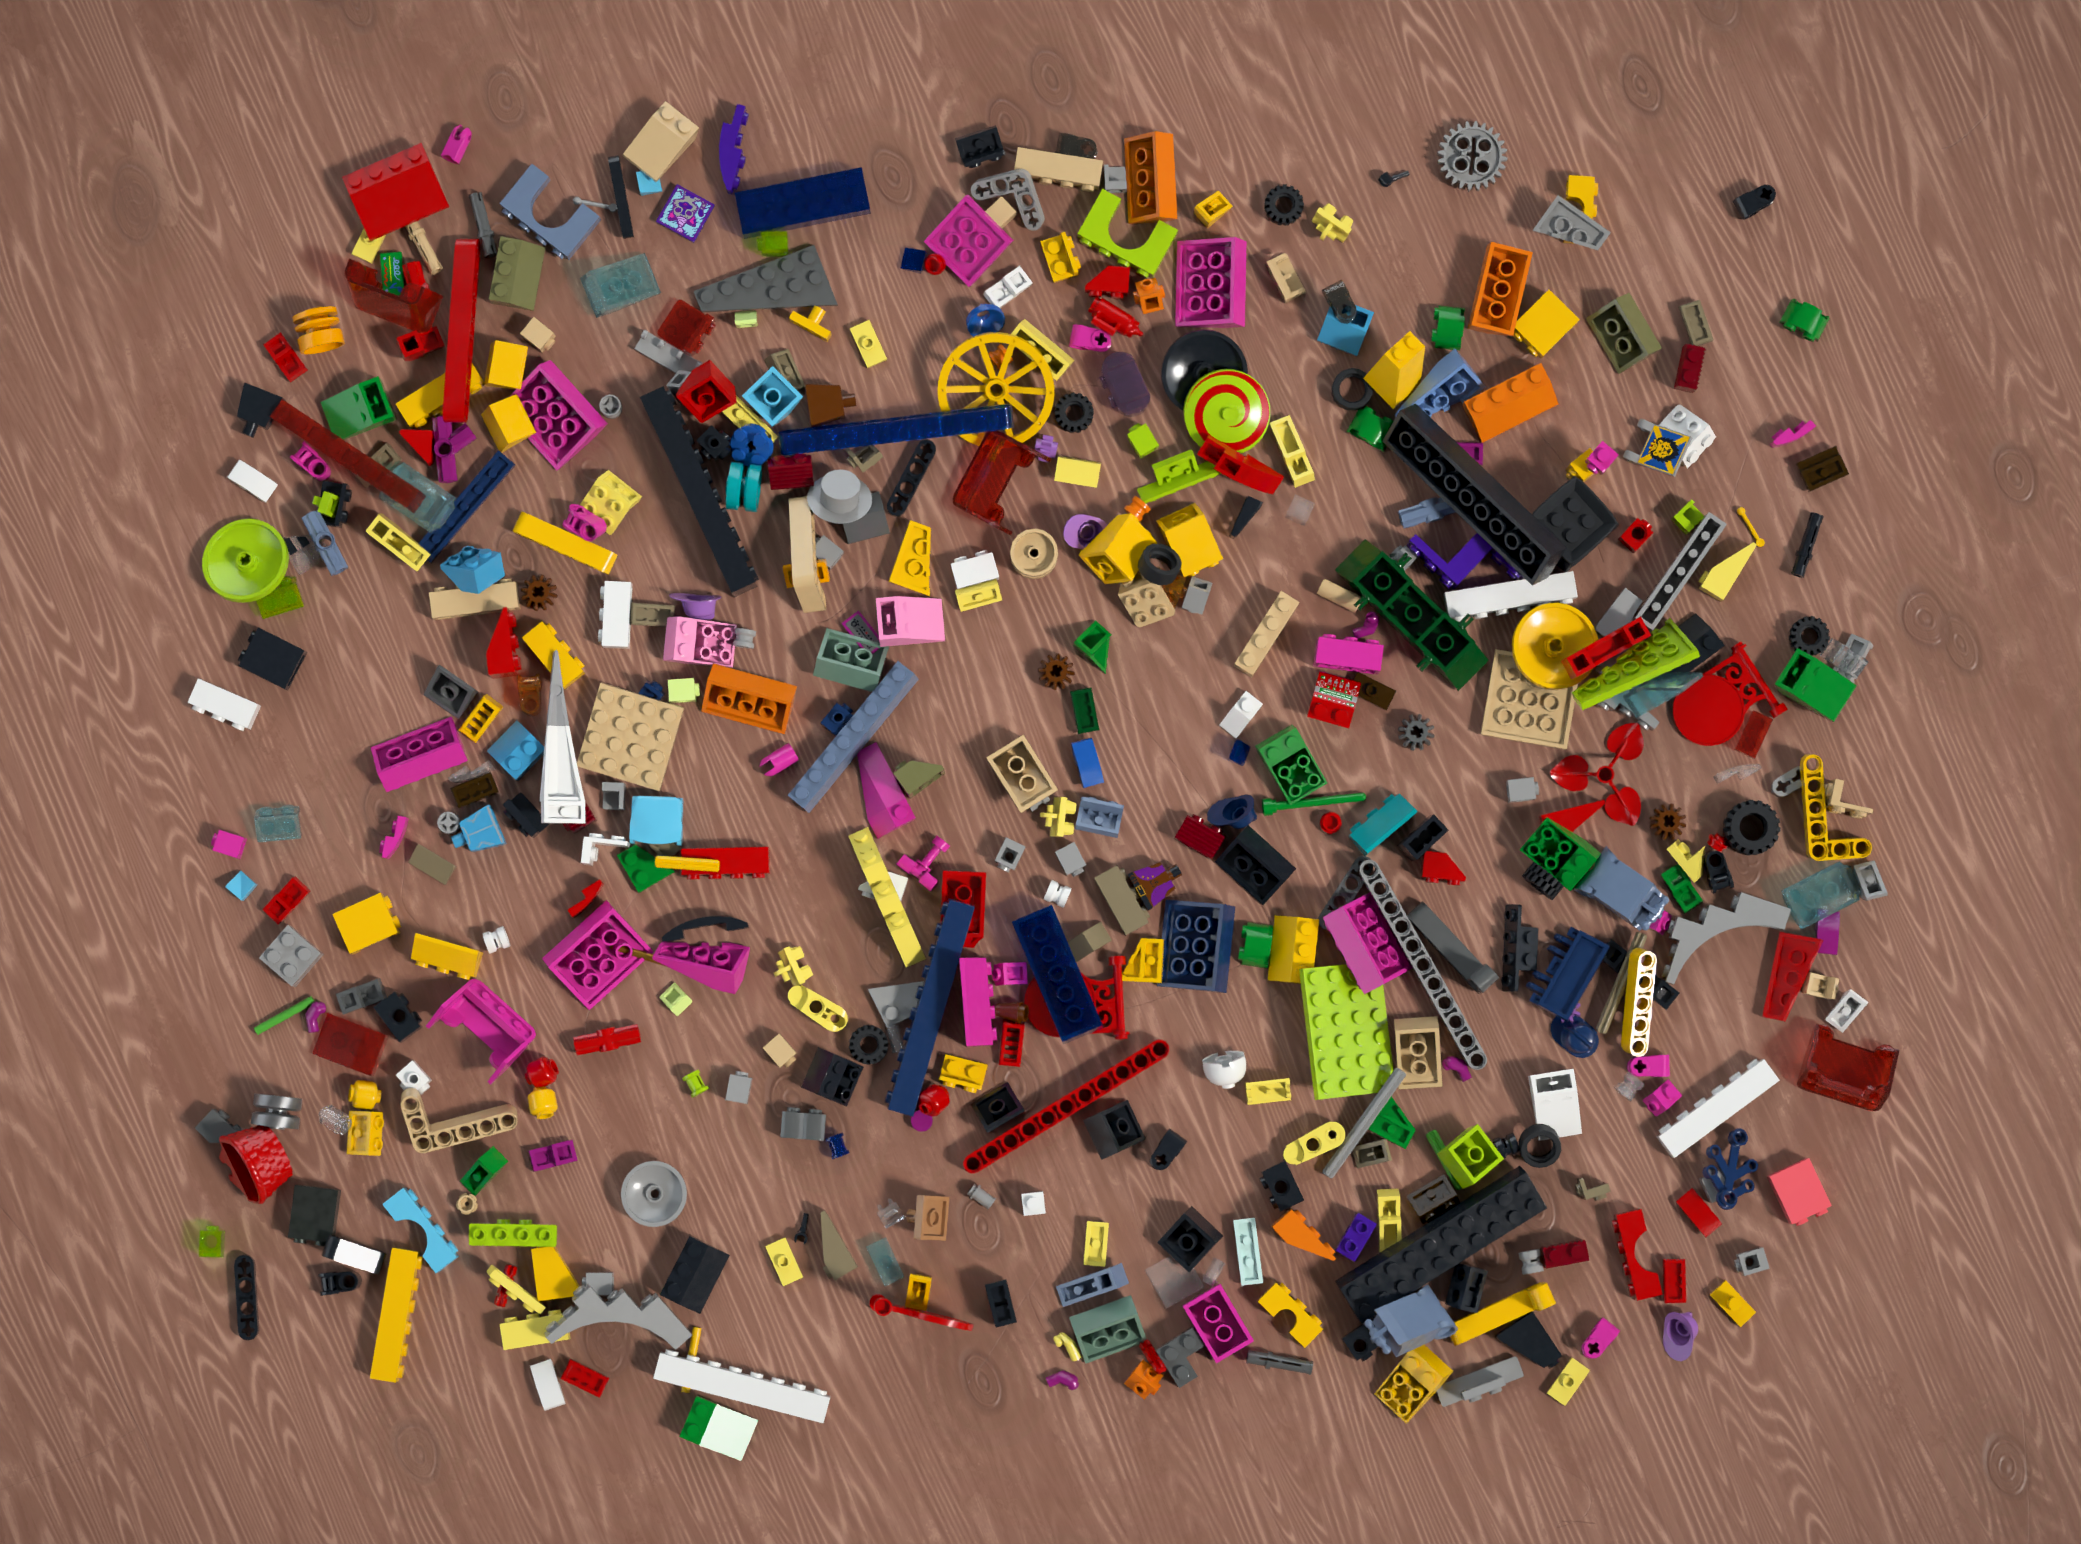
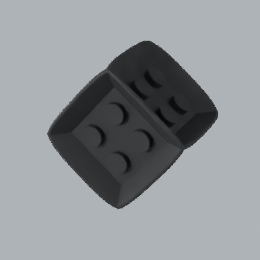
M1573 476L1557 489L1532 513L1540 523L1567 547L1556 564L1564 572H1568L1611 531H1614L1619 526V523L1605 504L1576 476Z

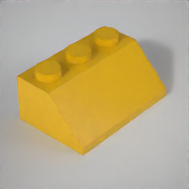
M1274 916L1268 981L1301 984L1299 969L1314 968L1319 919Z
M415 933L411 959L416 960L415 965L428 968L429 964L437 966L436 971L449 974L451 970L458 972L457 977L470 980L471 976L475 978L477 976L483 952Z

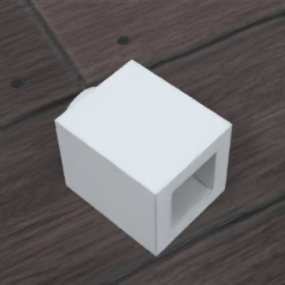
M1043 1191L1021 1194L1024 1216L1046 1213Z

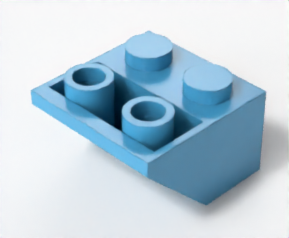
M1333 297L1317 341L1357 356L1374 312Z
M466 546L460 552L450 556L448 560L440 564L442 571L461 591L479 594L505 576L501 552L491 551V549H478L473 546Z

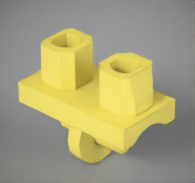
M1329 203L1317 210L1312 222L1318 225L1316 229L1322 232L1320 236L1322 241L1328 236L1333 241L1336 238L1344 243L1352 230L1353 220L1345 215L1341 220L1335 218L1333 215L1337 210Z
M1054 797L1053 805H1047V812L1040 813L1041 818H1046L1045 826L1051 827V837H1063V835L1074 833V823L1065 822V815L1075 814L1076 803L1067 800L1066 797Z
M789 946L778 952L781 960L776 962L779 970L774 972L775 977L782 975L784 982L791 980L794 987L805 983V980L813 975L808 965L799 968L796 962L804 957L800 946L793 948Z

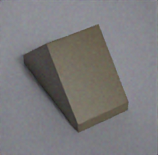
M1099 922L1065 943L1064 946L1076 963L1109 943L1112 939L1102 923Z
M1387 1139L1359 1145L1353 1149L1357 1169L1392 1160Z

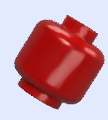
M540 1057L527 1065L525 1079L529 1085H533L536 1088L545 1087L556 1081L559 1070L553 1059Z
M936 1084L929 1085L920 1093L918 1098L920 1111L931 1117L938 1116L950 1103L947 1089Z

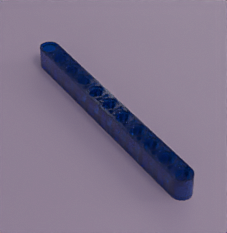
M1010 404L790 429L780 431L777 434L780 454L793 455L1013 428L1014 421L1012 406Z

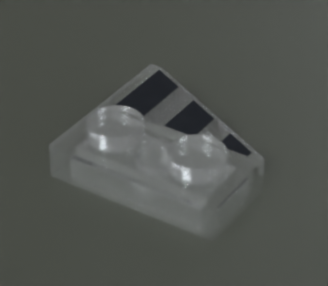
M310 535L283 537L288 548L289 560L299 575L323 561L320 554L316 551L315 544ZM321 539L319 541L322 547H328L331 544L328 539Z

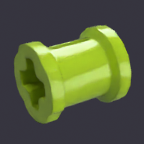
M699 1069L682 1078L683 1081H686L692 1092V1098L709 1089L701 1079Z

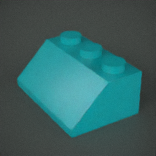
M1392 793L1383 801L1385 806L1380 810L1374 808L1366 815L1368 818L1366 822L1361 824L1359 821L1349 829L1352 833L1348 837L1364 856L1418 812L1400 793L1397 796H1394Z

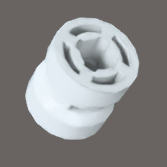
M1052 880L1043 900L1048 902L1054 901L1057 903V906L1064 908L1072 888L1068 886L1062 887L1058 882Z
M504 926L497 928L492 933L489 931L482 933L489 954L496 952L498 948L502 947L505 949L510 947L509 938Z

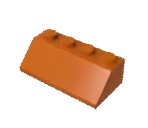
M1154 131L1124 138L1128 224L1176 220L1177 201L1173 134Z
M1490 242L1487 245L1467 329L1486 334L1513 336L1533 252L1495 242Z
M1539 363L1464 401L1462 407L1481 443H1484L1557 406L1559 403L1552 383L1542 363Z
M713 663L707 679L701 712L785 734L797 686Z

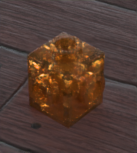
M1179 574L1172 583L1161 585L1174 609L1179 598L1184 599L1188 588L1184 586L1186 577Z

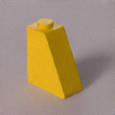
M536 1247L531 1249L538 1301L573 1297V1292L580 1285L557 1248Z

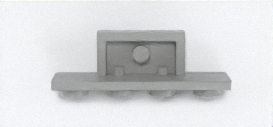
M1514 1356L1445 1382L1436 1392L1443 1407L1461 1400L1466 1401L1469 1399L1471 1403L1482 1399L1481 1395L1489 1392L1490 1395L1501 1392V1387L1505 1386L1506 1383L1519 1379L1524 1374L1518 1358Z

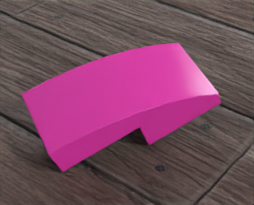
M1811 420L1806 424L1802 421L1793 429L1796 432L1795 434L1790 428L1785 431L1780 429L1771 437L1774 441L1770 446L1775 448L1790 444L1805 436L1816 425Z
M398 816L397 820L393 821L392 833H395L394 837L385 836V841L381 840L379 853H382V858L389 859L395 853L405 835L409 818Z

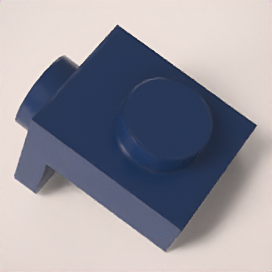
M653 680L652 682L646 681L638 694L661 700L665 692L662 691L663 687Z

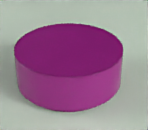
M920 1110L914 1112V1115L911 1117V1124L917 1131H927L932 1126L933 1118L923 1114Z

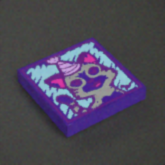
M677 184L656 223L695 243L715 205Z

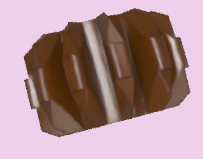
M542 574L539 577V581H537L535 575H532L533 583H530L528 580L524 581L529 587L521 588V592L527 593L521 599L523 601L529 600L526 603L528 608L534 604V611L539 610V605L546 611L545 603L548 602L549 605H554L550 597H558L557 594L551 593L557 589V586H549L552 583V579L548 578L544 582L545 576ZM543 588L544 591L542 592L544 593V595L542 597L537 596L535 598L534 595H536V593L534 591L536 589L541 590Z
M1056 653V660H1053L1052 656L1048 655L1049 663L1044 660L1041 661V664L1046 668H1038L1039 673H1045V675L1039 677V680L1044 681L1048 679L1045 683L1046 688L1053 683V690L1056 691L1057 684L1060 683V687L1065 689L1063 681L1069 684L1072 683V680L1067 675H1075L1074 671H1067V669L1073 667V663L1065 665L1068 660L1067 656L1062 661H1059V653ZM1053 667H1057V669L1060 667L1062 669L1060 677L1050 674L1053 672Z
M1672 803L1669 804L1668 810L1665 804H1661V811L1657 808L1653 810L1657 817H1649L1651 821H1656L1655 824L1649 827L1650 829L1657 827L1658 830L1655 831L1654 835L1658 836L1662 832V840H1666L1668 834L1670 839L1673 840L1675 839L1674 832L1677 835L1682 834L1678 827H1686L1685 823L1680 822V820L1686 818V815L1678 816L1682 809L1679 807L1673 811L1674 804ZM1664 817L1672 819L1670 822L1672 824L1671 827L1670 825L1664 826Z

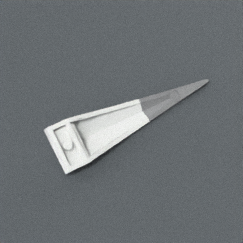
M555 650L552 660L539 801L541 802V823L583 824L585 823V798L568 721L559 654Z

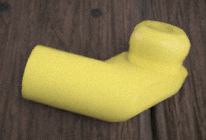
M1061 1332L1059 1335L1054 1336L1053 1339L1057 1347L1065 1345L1071 1361H1077L1082 1357L1075 1341L1066 1333Z

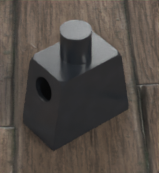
M244 383L237 417L246 422L242 434L254 438L258 427L268 430L286 400L281 396Z

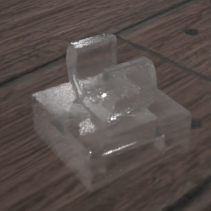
M890 1198L888 1199L890 1205L883 1209L880 1204L877 1206L879 1210L877 1214L886 1229L905 1218L898 1204Z

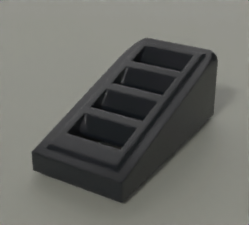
M1250 496L1246 497L1229 535L1230 538L1234 539L1239 535L1261 508L1262 501Z

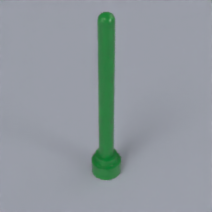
M1361 792L1300 799L1292 805L1288 801L1276 802V800L1267 798L1262 799L1263 816H1271L1273 813H1277V810L1364 801L1366 794Z

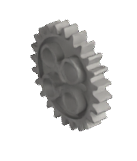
M1468 121L1465 123V128L1457 124V131L1452 128L1449 130L1451 137L1444 135L1443 139L1447 143L1440 142L1439 144L1444 149L1437 152V155L1443 157L1437 162L1438 164H1444L1440 172L1447 171L1444 179L1452 178V186L1457 182L1460 183V190L1464 185L1467 186L1468 192H1470L1472 186H1475L1476 191H1479L1480 185L1487 189L1488 181L1494 185L1496 182L1494 176L1500 178L1502 175L1498 170H1505L1506 166L1501 164V162H1507L1508 159L1502 156V154L1507 152V149L1501 148L1505 141L1497 140L1500 133L1493 135V127L1488 131L1485 130L1486 123H1483L1481 128L1478 127L1477 121L1474 122L1473 127H1470ZM1472 138H1475L1474 156L1476 158L1473 162V174L1469 175L1471 160L1469 154L1472 150ZM1459 140L1466 141L1468 148L1460 149L1457 146V142ZM1485 142L1489 145L1490 149L1485 152L1481 151L1478 144ZM1458 161L1464 162L1466 169L1458 170L1455 167V163ZM1483 163L1487 166L1488 171L1481 173L1477 170L1476 165Z

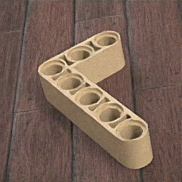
M807 496L790 498L789 517L794 589L804 613L826 610V598L817 576L814 513L808 505Z
M407 1088L401 1094L402 1113L413 1147L419 1153H427L514 1129L517 1125V1110L510 1104L429 1124L419 1091L414 1088ZM412 1098L416 1100V1102L413 1104H409L406 1102V1100ZM504 1115H511L513 1118L505 1120L502 1117ZM414 1118H420L422 1121L420 1123H414L411 1120ZM485 1120L492 1122L488 1126L481 1124ZM463 1126H468L471 1129L468 1131H462L460 1128ZM447 1132L449 1133V1135L447 1137H441L439 1133ZM424 1137L427 1138L428 1141L425 1143H421L418 1141V1139Z

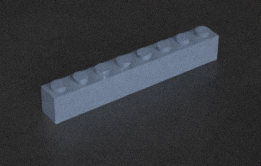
M897 661L788 796L806 812L810 813L919 680L918 677Z

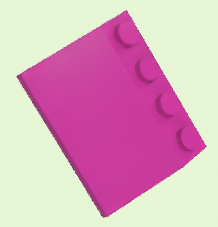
M1237 237L1177 241L1175 327H1245L1247 241Z
M551 360L539 364L522 382L521 389H516L509 396L518 395L536 431L528 439L556 471L592 441L608 424Z
M1370 893L1323 917L1327 930L1331 932L1335 940L1336 947L1342 952L1347 967L1352 971L1358 987L1364 994L1412 969L1411 964Z
M606 900L549 951L542 960L586 1008L590 1010L644 961L643 958L631 956L633 953L632 948L646 951V954H652L654 951ZM627 946L629 952L627 954L619 952V948Z
M959 958L966 1046L993 1045V1041L997 1040L996 1027H992L991 1019H995V1007L990 1006L989 997H994L993 984H988V975H992L991 962H987L986 958Z

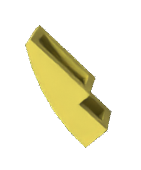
M1290 415L1270 422L1274 438L1294 487L1296 488L1314 481V472Z
M1399 1189L1377 1190L1379 1253L1402 1240Z

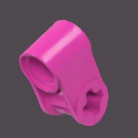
M1074 324L1072 325L1069 347L1105 352L1111 347V337L1101 329ZM1101 336H1104L1107 342L1099 345L1096 340H1100Z
M304 441L302 443L303 446L295 455H291L290 458L316 480H327L331 475L330 466ZM319 465H324V472L320 475H316V467Z
M571 504L569 506L568 517L562 524L566 530L575 533L586 541H593L605 533L607 526L601 517L591 513L581 505Z
M1669 1055L1633 1057L1627 1063V1070L1633 1076L1668 1077L1670 1076ZM1638 1062L1643 1065V1069H1639V1073L1638 1069H1634V1065Z
M1602 1317L1582 1344L1581 1350L1583 1355L1590 1359L1602 1355L1604 1350L1617 1337L1620 1330ZM1588 1344H1596L1595 1349L1597 1350V1353L1593 1352L1589 1354L1590 1348L1588 1347Z

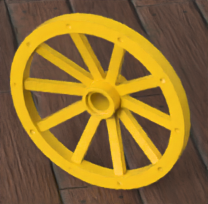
M989 332L967 339L951 352L941 369L937 391L941 412L948 425L960 437L980 447L1002 449L1025 442L1042 428L1052 410L1055 385L1048 362L1035 346L1023 338L1012 334ZM999 342L1009 344L998 376L995 374L985 343ZM979 346L989 378L959 358L971 348ZM1015 346L1033 358L1034 361L1004 378ZM955 364L984 383V385L947 386V380ZM1039 366L1046 388L1013 386L1009 384ZM999 384L1003 390L1000 393H994L991 390V386ZM984 392L958 413L953 414L948 403L947 393ZM1009 392L1046 395L1039 416L1037 417L1010 395ZM989 399L978 434L969 431L959 422L961 418ZM1004 399L1033 422L1019 434H1013ZM996 401L1007 438L984 437Z

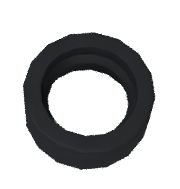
M1349 368L1341 371L1336 376L1332 384V396L1339 407L1355 411L1363 408L1369 402L1373 394V388L1363 379L1366 376V372L1356 368ZM1356 377L1364 383L1365 393L1359 401L1349 402L1341 396L1340 385L1344 379Z
M1163 544L1147 546L1138 560V569L1141 575L1149 582L1157 585L1172 583L1182 565L1180 556L1176 551ZM1155 558L1163 561L1170 570H1161L1155 567L1150 562V559Z
M1535 1124L1526 1128L1521 1133L1518 1141L1522 1158L1527 1164L1536 1168L1548 1167L1554 1164L1562 1151L1558 1134L1552 1127L1545 1124ZM1537 1136H1547L1552 1140V1149L1542 1156L1531 1155L1527 1150L1528 1143Z

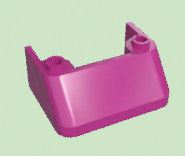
M477 979L469 980L444 1002L426 1025L429 1029L440 1019L450 1027H457L463 1023L494 1051L490 1055L489 1060L496 1069L487 1081L490 1085L511 1066L536 1036L535 1030L483 982Z

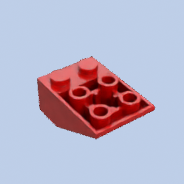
M503 607L486 652L488 675L493 679L519 676L518 670H522L521 658L516 655V649L519 648V640L513 631V627H517L516 616L507 607Z

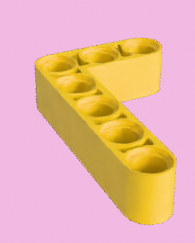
M1804 755L1800 760L1806 854L1809 858L1816 861L1867 857L1872 851V845L1865 838L1828 839L1823 762L1817 755ZM1810 758L1816 760V766L1812 770H1809L1806 766V762ZM1814 779L1817 781L1818 787L1815 791L1811 792L1808 789V783ZM1814 801L1818 802L1819 810L1816 813H1811L1809 809L1810 804ZM1814 823H1819L1821 830L1818 834L1813 835L1811 833V826ZM1863 841L1866 846L1865 850L1862 853H1858L1856 845L1858 842ZM1842 843L1844 851L1836 855L1834 847L1836 844ZM1815 845L1822 847V853L1819 856H1814L1812 853Z
M1543 1281L1488 1305L1478 1310L1477 1313L1473 1312L1453 1321L1458 1330L1450 1338L1454 1346L1459 1345L1529 1312L1546 1309L1556 1304V1301L1548 1284Z

